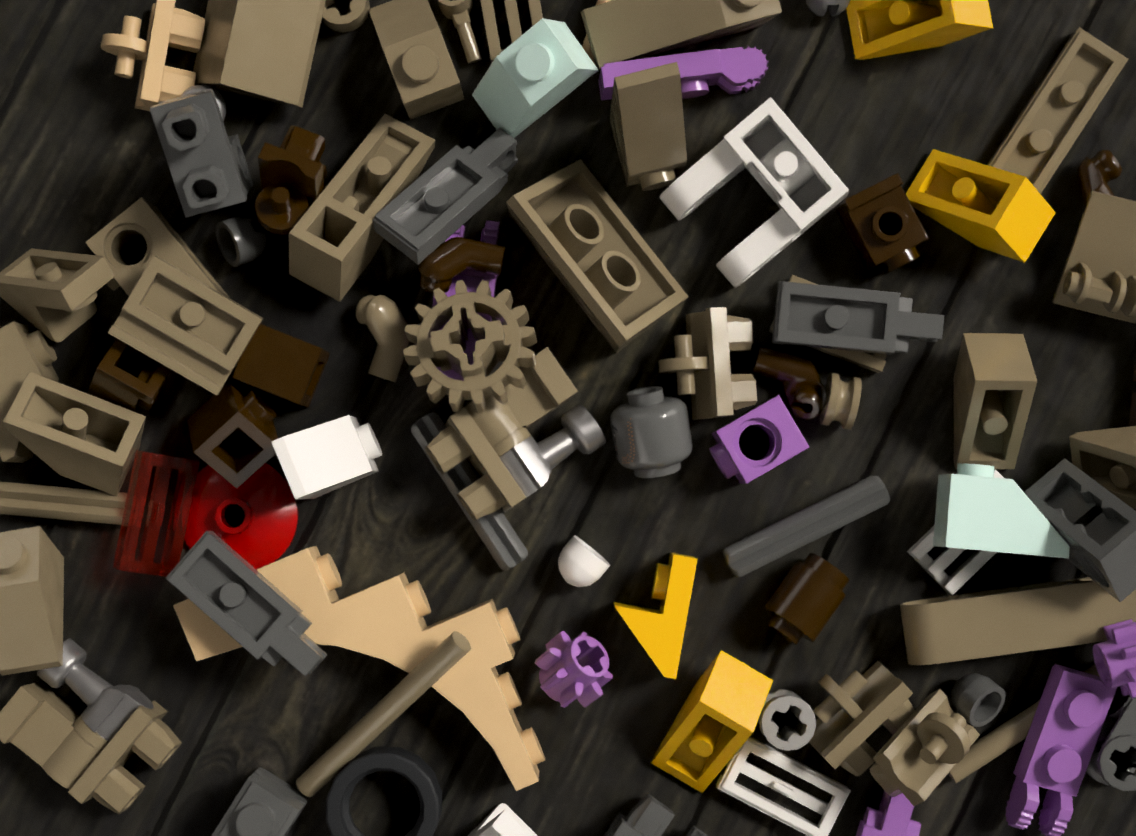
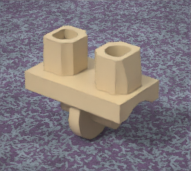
M156 0V3L152 4L146 40L139 38L142 19L134 16H124L121 34L108 33L102 36V50L117 56L114 72L116 76L132 78L135 60H143L135 102L136 109L150 111L149 108L159 104L158 102L181 97L188 88L195 86L196 72L165 66L168 47L197 53L200 50L203 38L205 18L189 11L175 8L176 0Z

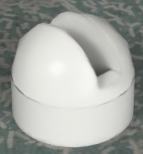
M576 535L564 546L558 559L559 571L567 583L576 587L590 586L600 579L610 567V564L597 551Z

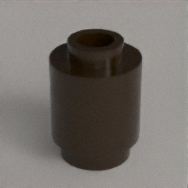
M810 553L803 563L797 561L765 605L764 609L772 615L767 625L794 645H797L802 637L813 643L846 597L843 589L850 581L849 578L825 559Z

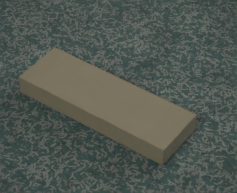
M1079 27L1073 32L987 165L1027 177L1041 194L1127 63L1128 58Z

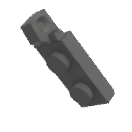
M499 128L475 150L470 146L464 149L457 145L454 146L375 215L373 219L375 232L419 265L501 191L508 182L507 173L518 163V158L516 157L517 140Z
M779 281L777 284L772 343L889 355L895 352L908 353L909 340L937 342V339L942 340L944 315L912 312L913 299L900 297L901 293Z
M206 531L166 577L171 584L257 660L263 658L272 666H276L282 658H285L300 673L307 676L327 656L315 642L304 634L312 622L301 614L303 610L213 531Z

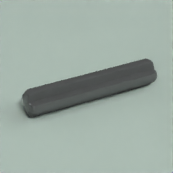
M432 412L425 415L411 426V433L500 569L504 571L510 570L526 559L528 556L526 547L501 509L475 521L470 518L456 495L480 477L468 459L444 475L440 473L427 455L425 448L446 426L438 414Z
M869 476L726 547L723 550L725 561L736 577H742L888 505L890 502L888 490L879 476Z

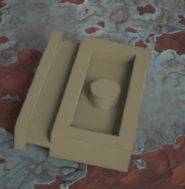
M152 256L108 334L211 393L218 395L264 318L160 257Z

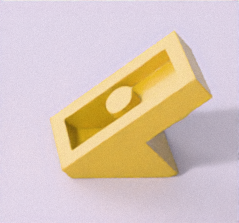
M671 552L668 565L658 563L654 576L651 598L661 600L660 610L613 602V604L662 675L667 678L676 679L698 559L693 556Z

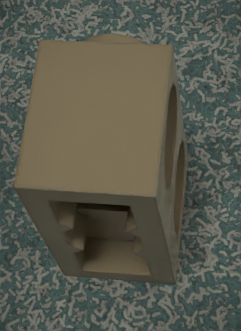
M143 197L85 242L95 255L104 256L115 277L106 284L113 291L121 286L126 294L130 296L152 256H158L226 297H229L158 208ZM136 237H144L147 243L145 257L135 265H127L124 260V249L127 243Z

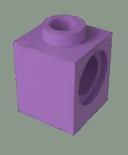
M777 395L712 432L711 434L717 444L709 448L726 479L736 475L740 484H747L809 448V445L782 399ZM748 426L761 428L769 439V449L766 455L757 461L747 458L739 447L740 435Z

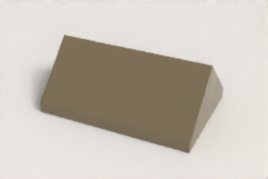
M208 0L203 38L193 72H196L195 85H208L218 91L302 108L326 0Z
M581 159L514 194L506 202L510 218L616 353L689 297Z

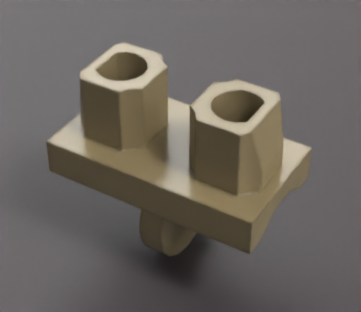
M727 307L707 308L706 311L686 314L687 335L674 336L675 358L659 360L658 364L659 373H676L678 395H691L692 420L733 416L734 410L755 405L757 403V387L753 375L731 374L730 352L751 350L753 343L752 321L748 318L727 315Z
M879 661L863 675L855 670L840 685L827 674L818 681L829 696L813 710L819 718L816 720L814 736L809 743L834 769L841 766L855 776H860L875 762L873 757L877 752L865 740L881 724L894 735L915 711L908 699L913 692Z
M938 689L927 696L873 757L875 763L870 768V773L889 796L895 797L903 793L910 803L916 806L924 802L955 764L959 763L966 756L970 746L980 734L973 726L967 724L966 719L962 715L953 712L947 696L941 689Z

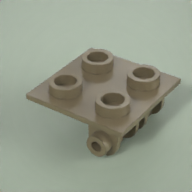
M1091 190L1052 303L1136 324V201Z

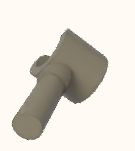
M437 0L442 15L452 19L454 27L457 28L468 64L482 60L470 24L469 13L472 10L473 1Z

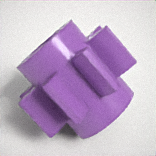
M1129 619L1103 627L1108 641L1094 644L1093 657L1103 684L1108 689L1120 686L1122 695L1130 694L1133 699L1136 698V622Z
M561 631L545 644L547 651L535 660V664L541 668L539 672L540 687L550 698L560 702L561 707L564 708L578 699L579 703L585 708L603 695L601 687L613 679V674L608 671L609 657L607 651L599 641L587 636V633L584 631L571 641L570 637L564 631Z

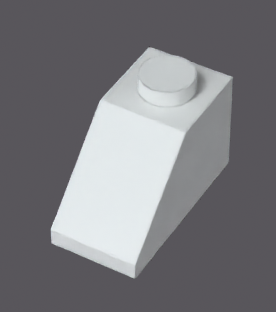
M350 415L271 441L295 500L315 499L379 472L374 459L382 456V451L369 423L360 426L357 418Z

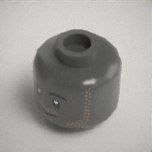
M659 386L629 391L627 393L628 402L615 408L610 416L618 462L625 468L633 469L634 475L639 478H655L676 473L681 469V461L688 458L693 449L686 404L679 398L664 396L663 388Z

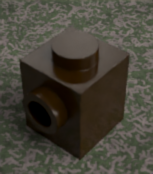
M230 380L223 386L218 395H213L187 419L193 452L233 486L238 488L276 454L271 441L278 439L273 422L276 413L259 393L251 390L248 394H245Z

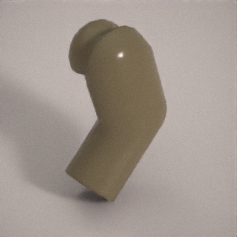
M367 295L356 306V318L359 323L367 325L378 343L368 374L396 383L404 360L403 349L407 348L410 343L404 331L405 326L408 324L396 302L385 295Z

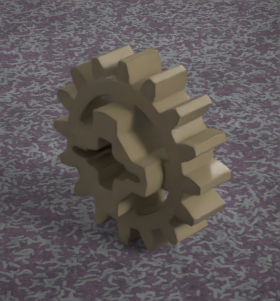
M457 280L456 294L447 297L440 288H436L433 290L437 304L431 309L426 305L418 303L415 310L422 322L421 325H406L404 330L408 340L415 344L403 349L408 365L416 366L410 372L415 384L419 387L429 383L426 392L430 401L435 404L446 394L449 395V404L452 411L458 413L463 407L465 400H473L478 413L485 412V398L492 395L502 405L506 404L508 398L505 387L509 383L522 389L526 385L524 374L519 368L535 367L536 364L534 351L526 348L537 343L534 327L525 326L530 320L526 307L522 305L511 309L513 298L511 291L508 289L501 291L495 298L492 297L489 282L485 280L481 281L476 292H468L464 281ZM477 312L488 314L497 320L489 322L477 314ZM444 323H446L443 329L439 330ZM469 328L472 330L474 339H477L475 351L473 352L474 363L470 365L467 353H464L466 341H468L467 330ZM504 361L495 372L489 375L498 362ZM436 367H440L442 371L453 370L461 375L464 381L450 378Z

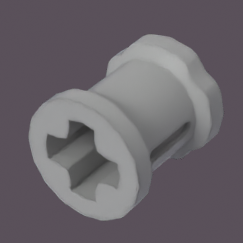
M778 689L768 693L758 719L759 729L768 742L776 748L786 751L797 750L808 744L814 736L816 728L815 714L810 705L790 690ZM790 705H792L791 712L798 718L797 724L794 728L784 725L779 733V727L772 720V715L775 711L786 713Z

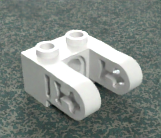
M771 97L727 133L720 143L677 178L659 197L679 221L692 213L746 168L780 208L778 212L716 264V267L734 288H737L843 201L849 193V189Z

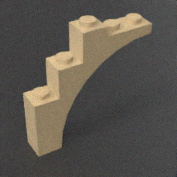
M317 546L306 548L257 569L259 573L303 610L301 614L312 622L304 634L319 645L339 646L383 659L410 673L453 632H459L465 636L470 643L471 650L431 687L460 709L490 744L516 791L539 782L540 771L537 764L545 761L541 745L532 727L522 731L514 712V708L521 706L522 702L510 673L506 672L499 675L495 667L514 658L515 651L512 644L521 640L507 607L497 611L493 599H490L427 626L423 617L431 613L427 597L419 581L416 580L409 583L405 572L339 600L335 590L342 586L338 569L331 555L327 553L321 556ZM190 599L173 605L196 661L243 647Z

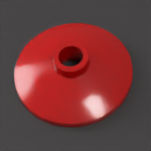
M268 463L261 466L238 488L208 465L191 480L184 492L180 506L181 531L190 549L206 531H213L256 570L276 562L286 552L295 536L298 525L297 500L294 498L289 483L276 468ZM232 504L242 507L245 513L244 521L238 527L230 526L225 519V512Z

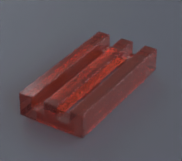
M136 450L113 568L121 571L167 577L180 562L200 461ZM153 466H157L138 560H136L134 558ZM176 469L179 470L162 559L161 563L153 561L160 527L163 522L171 471Z

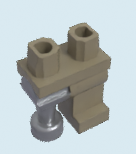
M548 347L535 355V367L519 368L524 374L526 385L522 389L509 383L505 387L508 398L506 404L502 405L492 395L485 398V412L478 413L472 401L463 407L459 413L456 412L451 415L445 423L446 428L425 448L427 455L442 475L468 458L481 477L456 495L473 521L490 515L500 508L506 512L533 494L548 481L551 470L576 449L583 454H591L606 443L605 436L598 423L581 404H578L562 416L561 423L564 429L536 443L527 430L537 421L566 403L578 392Z
M69 638L63 642V666L38 670L37 675L53 688H59L66 683L87 705L86 709L80 714L42 681L21 686L0 711V741L4 744L9 742L14 744L38 763L54 781L69 789L68 793L81 804L94 798L108 809L121 814L133 804L146 787L123 767L129 758L136 753L154 770H157L170 759L182 742L169 726L162 721V718L168 712L155 700L151 702L139 688L122 684L113 686L83 665L87 656L86 651Z

